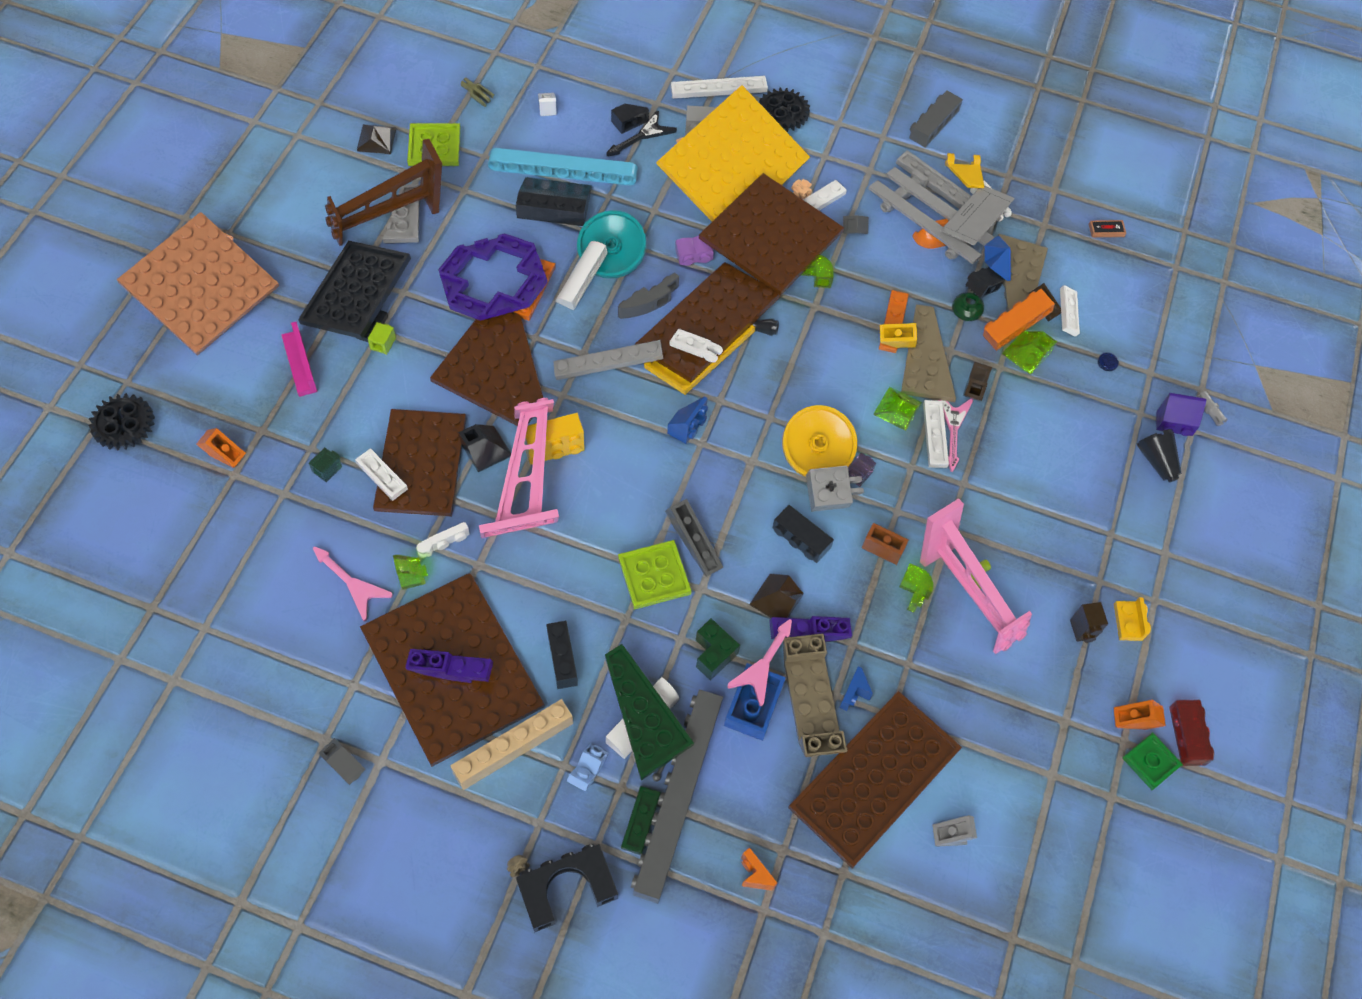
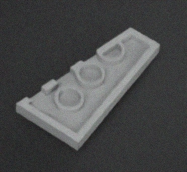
M406 184L402 186L398 195L418 187L419 184ZM420 200L392 211L391 220L387 225V232L383 236V243L419 242Z

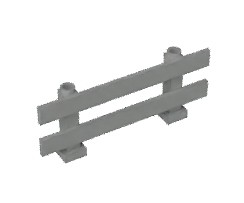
M896 167L886 173L888 178L901 186L896 191H892L878 180L869 186L868 189L883 199V203L880 205L883 212H891L893 209H897L947 245L948 250L945 251V255L948 259H955L960 255L973 264L982 256V254L971 247V244L942 232L943 226L906 201L907 198L913 195L947 220H950L958 212L926 189L929 178L917 169L911 173V177ZM994 223L979 239L978 242L982 245H986L995 238L991 235Z

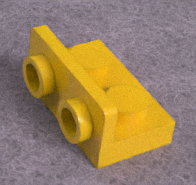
M1139 597L1136 601H1116L1114 603L1119 640L1143 641L1151 631L1150 623L1147 621L1148 608L1144 603V598Z

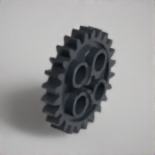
M779 87V91L773 89V92L767 91V95L763 94L759 100V103L786 132H788L789 128L793 131L795 127L800 129V126L805 125V121H808L810 113L808 100H804L805 96H799L800 92L795 94L794 89L789 92L788 88L782 91V88Z
M127 393L124 394L123 398L119 394H117L116 399L109 396V402L102 400L103 406L96 405L98 411L91 412L94 417L89 418L91 422L88 425L91 429L90 433L97 443H100L102 447L107 446L109 450L113 446L117 451L121 446L127 450L129 444L135 447L134 442L142 443L140 438H148L146 432H152L150 426L155 425L153 419H155L153 410L147 401H143L142 397L136 398L135 394L130 398Z

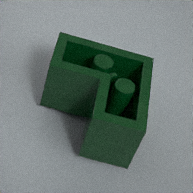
M712 618L696 634V641L705 649L697 658L696 668L711 681L739 653L740 644Z

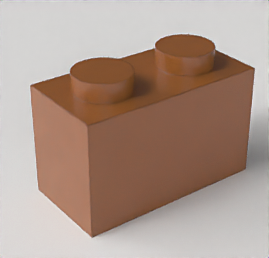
M873 523L864 540L862 549L897 565L909 540Z

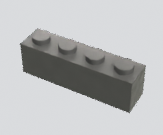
M947 90L943 95H939L936 102L929 106L927 112L921 114L917 123L914 122L912 124L909 139L926 148L959 112L963 99Z

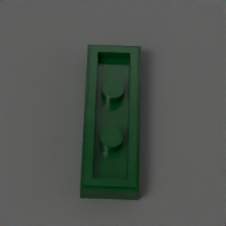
M640 786L621 845L622 850L639 855L642 854L661 792Z

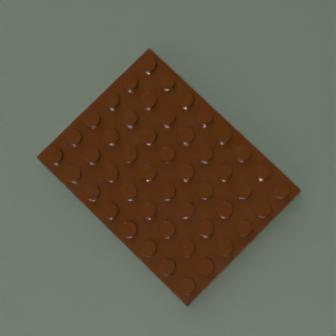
M471 573L459 577L360 626L431 767L545 707ZM410 649L449 652L452 656L491 659L493 666L489 682L472 680V683L452 681L406 670L405 667Z

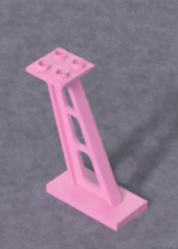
M541 398L536 403L530 404L527 401L517 404L518 406L514 407L515 419L519 418V423L496 521L479 525L481 538L558 522L559 514L557 509L542 512L547 413L553 412V399ZM536 417L535 442L530 445H524L529 419ZM533 449L532 473L530 476L519 478L518 472L522 453L525 450ZM529 481L531 489L528 510L520 514H511L516 485L520 482Z
M957 499L928 517L920 563L926 567L940 557L998 632L993 650L997 654L1001 650L1006 651L1016 640L1021 641L1027 635L1026 631L1030 625L1032 613L1028 611L1016 619L958 531L964 503ZM954 548L964 561L966 569L952 552ZM971 574L973 575V577L975 578V580L977 581V583L979 584V586L981 587V589L978 587V585H977V584L975 583V581L972 579Z

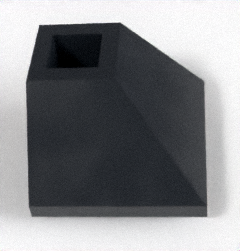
M475 424L459 432L461 445L478 472L511 457V452L494 426Z

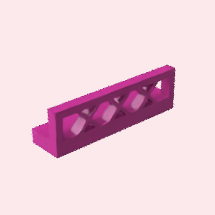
M292 322L293 332L285 333L281 336L297 393L301 397L316 393L317 388L297 322Z

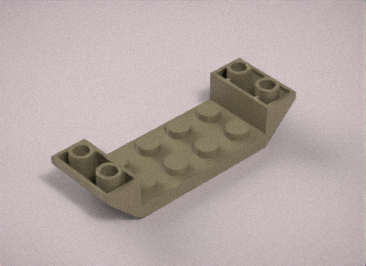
M814 634L784 638V668L798 742L804 756L813 757L847 752L844 732L839 731L825 662L827 649L824 635Z

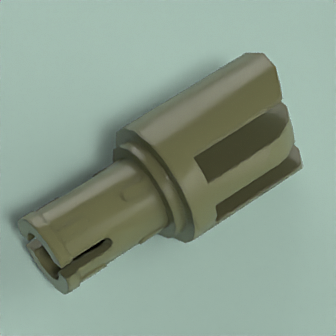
M464 78V81H461V87L468 90L470 97L484 107L487 106L485 102L489 103L491 101L488 96L491 98L495 96L480 83L474 84L468 78Z

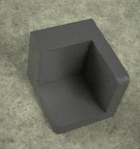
M859 215L843 216V234H868L869 217Z

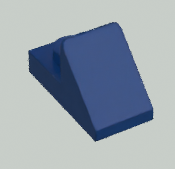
M857 667L839 707L845 711L848 710L849 705L854 707L858 696L870 700L873 695L861 667Z

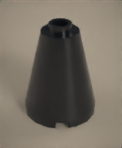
M1173 429L1164 430L1163 435L1162 433H1155L1137 443L1138 448L1163 481L1168 480L1169 483L1178 480L1179 475L1182 474Z

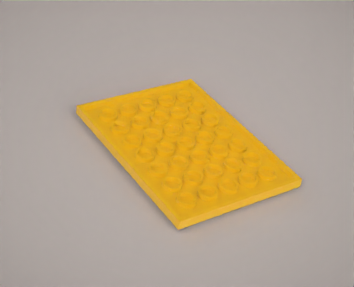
M741 85L662 156L656 164L713 221L762 173L783 185L810 156L748 90Z

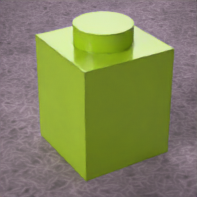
M377 322L368 337L370 349L387 355L396 339L394 327Z

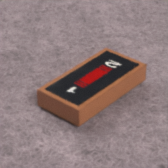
M1123 220L1089 222L1092 238L1125 237L1126 235Z

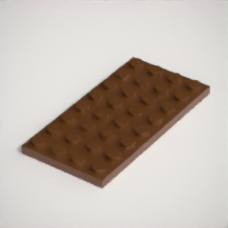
M724 262L638 340L635 345L660 340L664 359L656 360V362L692 383L712 362L706 361L704 357L701 358L670 346V340L676 331L681 329L711 340V342L721 346L724 352L780 298V295L760 281Z
M899 691L846 745L847 752L839 753L788 807L852 869L962 748Z

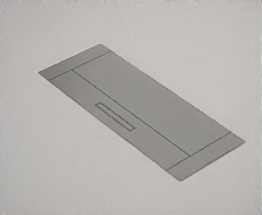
M984 185V188L977 189L941 231L971 245H975L1015 198Z

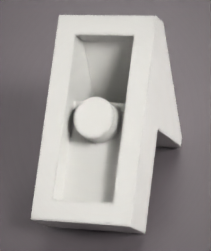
M538 94L540 116L556 115L555 94Z

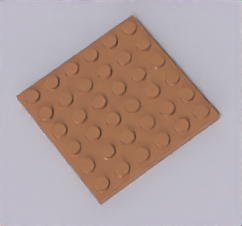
M202 212L198 213L117 279L122 287L197 356L279 287V283Z

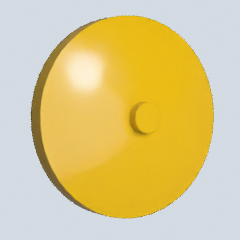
M815 405L798 411L789 420L783 432L782 448L789 465L797 473L806 477L810 469L847 466L848 468L857 451V436L853 425L843 413L832 407Z

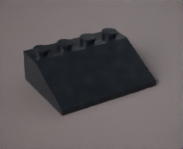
M525 177L516 201L517 218L583 226L586 220L592 185Z

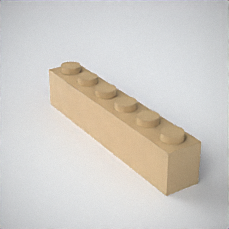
M561 699L450 765L452 772L461 788L465 790L573 724V716Z

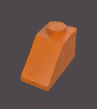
M217 428L207 430L196 443L209 456L233 468L236 467L246 454Z
M1154 700L1114 707L1115 725L1117 728L1148 730L1166 726L1164 708Z

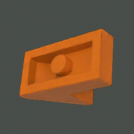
M750 848L742 854L741 859L743 861L741 863L748 872L752 871L753 874L743 881L742 886L772 891L778 883Z

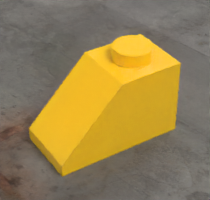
M916 323L880 325V343L896 348L916 347Z

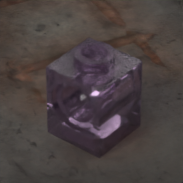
M860 453L848 467L849 477L861 476L862 482L855 483L861 487L873 473L876 463L871 457Z

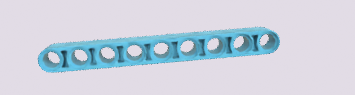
M493 148L488 161V167L494 171L620 185H634L638 170L637 165L631 162Z

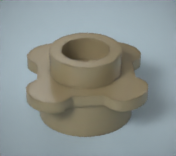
M517 855L508 861L507 870L511 872V877L520 876L519 873L528 869L530 864L527 863L526 857Z

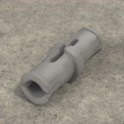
M1207 391L1197 396L1206 399L1204 411L1211 416L1217 426H1221L1228 420L1220 411L1218 403L1212 400Z

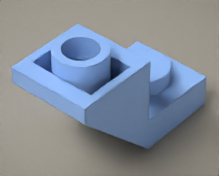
M589 744L583 751L578 765L569 774L567 782L586 791L595 780L609 753L600 746Z

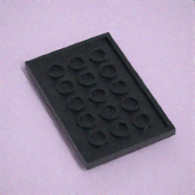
M348 240L298 321L301 325L363 339L411 260L410 254Z

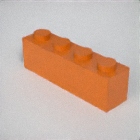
M1042 289L1037 292L1033 291L1023 302H1017L1013 309L1003 312L994 322L990 321L984 327L983 337L997 351L1053 312L1055 303Z

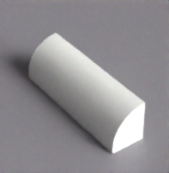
M591 241L555 302L572 310L576 308L608 254L606 245L596 241Z
M661 677L653 686L669 709L679 701L677 692L664 678ZM622 719L606 736V744L625 759L632 752Z

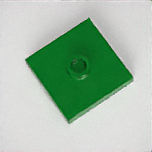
M1153 732L1122 757L1151 790H1154L1183 765Z

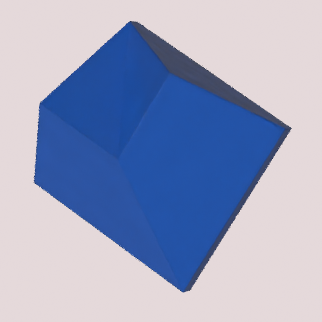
M996 236L984 245L985 263L1005 280L1011 281V248L1000 236Z

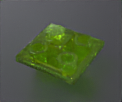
M1024 331L1002 354L1031 375L1052 353L1057 341L1043 331Z
M889 386L873 415L906 431L922 402Z

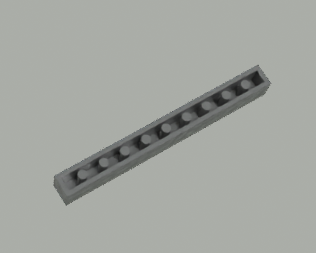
M699 689L697 696L693 695L690 707L693 710L691 715H686L684 726L687 727L686 732L694 742V745L671 762L674 768L672 773L668 772L664 783L668 787L666 793L661 792L658 805H661L659 813H654L651 823L655 827L653 833H648L645 846H648L646 854H641L638 862V867H641L639 876L634 875L632 880L633 896L659 903L721 707L722 696Z

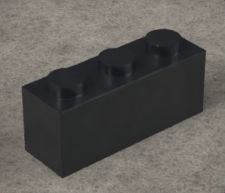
M788 505L774 519L772 527L774 532L788 540L792 547L802 551L807 559L818 563L831 549L834 539L792 506Z
M567 621L546 624L557 690L578 686Z

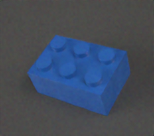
M747 663L744 671L751 667L752 664ZM768 672L763 706H759L752 685L748 684L737 687L724 726L763 741L786 677Z

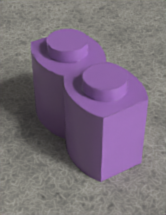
M699 236L681 238L675 241L679 265L689 266L695 262L707 263L713 260V248L701 241Z

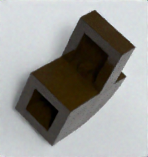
M974 362L963 396L982 401L992 367Z

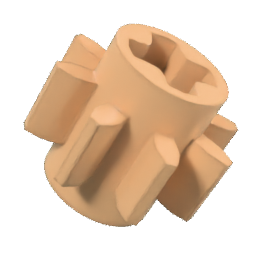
M798 179L793 183L791 189L795 195L805 199L812 193L810 189L812 184L807 180L802 179L801 181Z

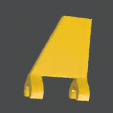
M947 153L945 166L967 188H984L980 155H973V162H971V165L955 164L954 153Z

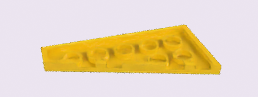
M751 325L718 357L715 363L712 362L692 383L656 361L644 363V368L686 395L755 332V327Z

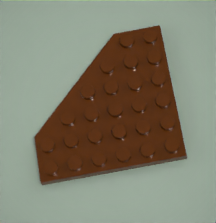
M514 312L481 321L475 319L430 377L431 382L518 426L519 418L515 419L514 407L518 406L517 404L521 402L536 403L538 399L543 398L521 316Z

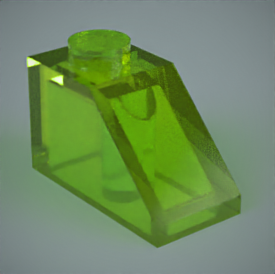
M393 555L402 590L426 584L424 577L428 576L426 565H421L420 558Z

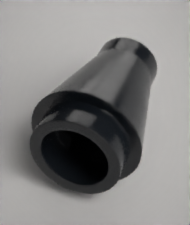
M774 318L756 320L752 324L755 327V331L770 336L778 334L779 321Z

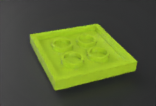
M410 123L408 166H414L422 162L424 139L431 140L442 162V166H459L460 123Z
M674 540L618 554V560L634 610L691 595L692 591Z

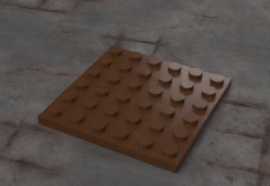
M762 173L699 234V239L781 296L843 232L844 227Z

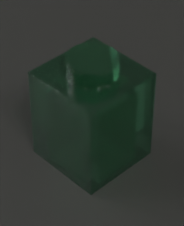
M325 447L309 462L312 473L325 482L329 481L342 468L340 456L335 451H329Z

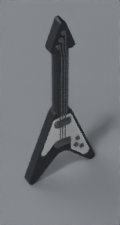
M656 111L638 134L616 146L612 145L607 151L606 156L618 155L621 150L641 139L676 133L677 128L658 125L659 111Z

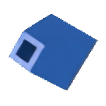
M704 396L678 410L668 423L667 434L685 444L690 439H693L697 434V428L703 426L706 422L708 398Z

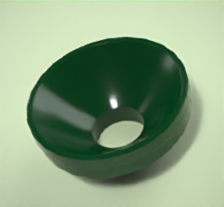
M965 292L956 296L952 304V310L958 318L964 321H975L984 312V302L976 294ZM966 299H973L975 301V304L967 303Z

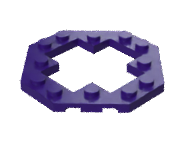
M505 233L498 235V238L488 240V238L474 241L475 244L465 246L463 244L457 246L438 269L450 310L480 321L530 307L548 283L535 244ZM499 250L522 258L516 267L517 272L527 275L528 278L514 296L498 291L491 301L486 303L463 294L469 283L468 280L457 276L473 256L488 261L495 251Z

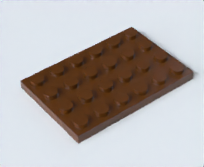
M391 409L382 461L407 485L408 490L392 501L377 485L373 505L374 511L452 517L462 451L459 432L465 429L466 414Z

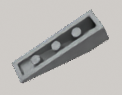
M685 499L668 508L665 512L704 575L707 577L722 569L723 566L688 500Z

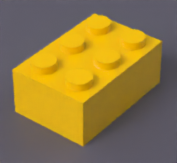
M578 413L547 420L545 461L560 459L563 456L575 455L584 451V430ZM537 423L528 425L524 445H530L535 442ZM525 450L529 463L532 465L534 450Z

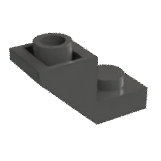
M335 738L318 753L349 785L357 780L361 773L366 770Z

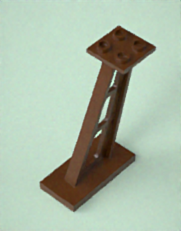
M430 139L423 140L422 162L338 207H335L331 196L327 197L325 209L328 216L325 217L327 226L331 227L332 237L334 240H337L339 246L343 245V231L423 198L432 214L439 213L442 162ZM421 177L418 187L396 195L400 187ZM392 192L390 199L369 207L372 201ZM365 206L364 210L342 219L345 215Z

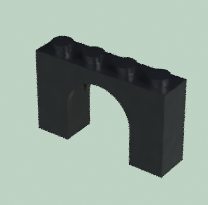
M594 844L586 845L578 853H566L558 861H546L540 865V868L523 870L519 873L520 876L516 877L534 933L556 924L547 899V890L551 881L562 873L573 872L583 876L589 883L597 907L618 899V892L600 844L596 846Z

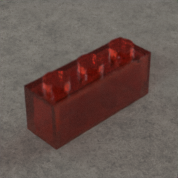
M1176 700L1169 706L1180 762L1183 764L1182 766H1206L1214 760V749L1210 744V730L1206 726L1205 709L1202 707L1201 700Z

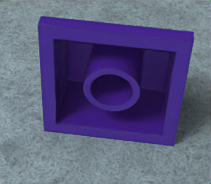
M1169 393L1156 412V430L1173 429L1176 434L1193 436L1200 427L1206 399Z

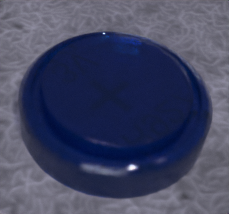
M1103 353L1098 358V365L1105 371H1114L1119 365V360L1112 353Z

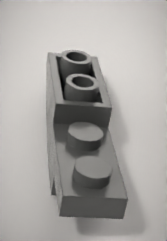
M674 272L670 276H666L657 286L654 285L649 291L645 287L635 291L630 298L623 300L619 304L618 317L623 319L644 315L670 302L671 292L679 287V276Z

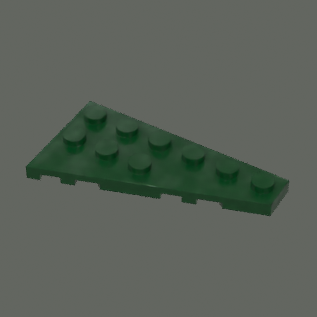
M620 644L605 654V660L642 781L692 747L694 742L623 644Z

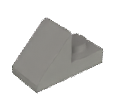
M970 815L932 825L935 846L937 847L967 845L968 840L977 838L974 817Z

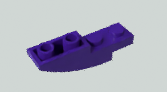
M812 616L810 619L772 617L769 620L771 639H775L779 633L777 631L778 627L789 619L792 620L789 637L823 634L825 642L852 637L850 618Z
M410 649L405 668L406 670L452 681L472 683V680L489 682L493 661L485 658L452 656L449 652Z

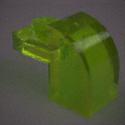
M820 255L801 275L814 276V287L831 288L833 265L830 260Z
M911 563L899 587L914 593L907 610L914 613L917 606L921 608L924 600L929 599L934 585L927 571Z

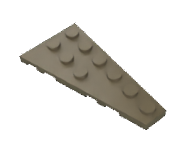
M998 234L1011 248V281L1005 280L1003 283L1005 287L1004 296L1007 303L1006 311L1008 312L1013 309L1017 302H1023L1027 299L1029 292L1038 287L1048 248Z
M916 304L913 323H916L917 343L916 347L908 348L901 394L955 402L956 396L934 307Z

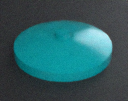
M616 210L604 211L591 217L581 228L577 239V251L580 258L591 241L606 245L608 254L595 274L602 278H619L631 273L642 262L647 248L646 236L641 224L630 214Z

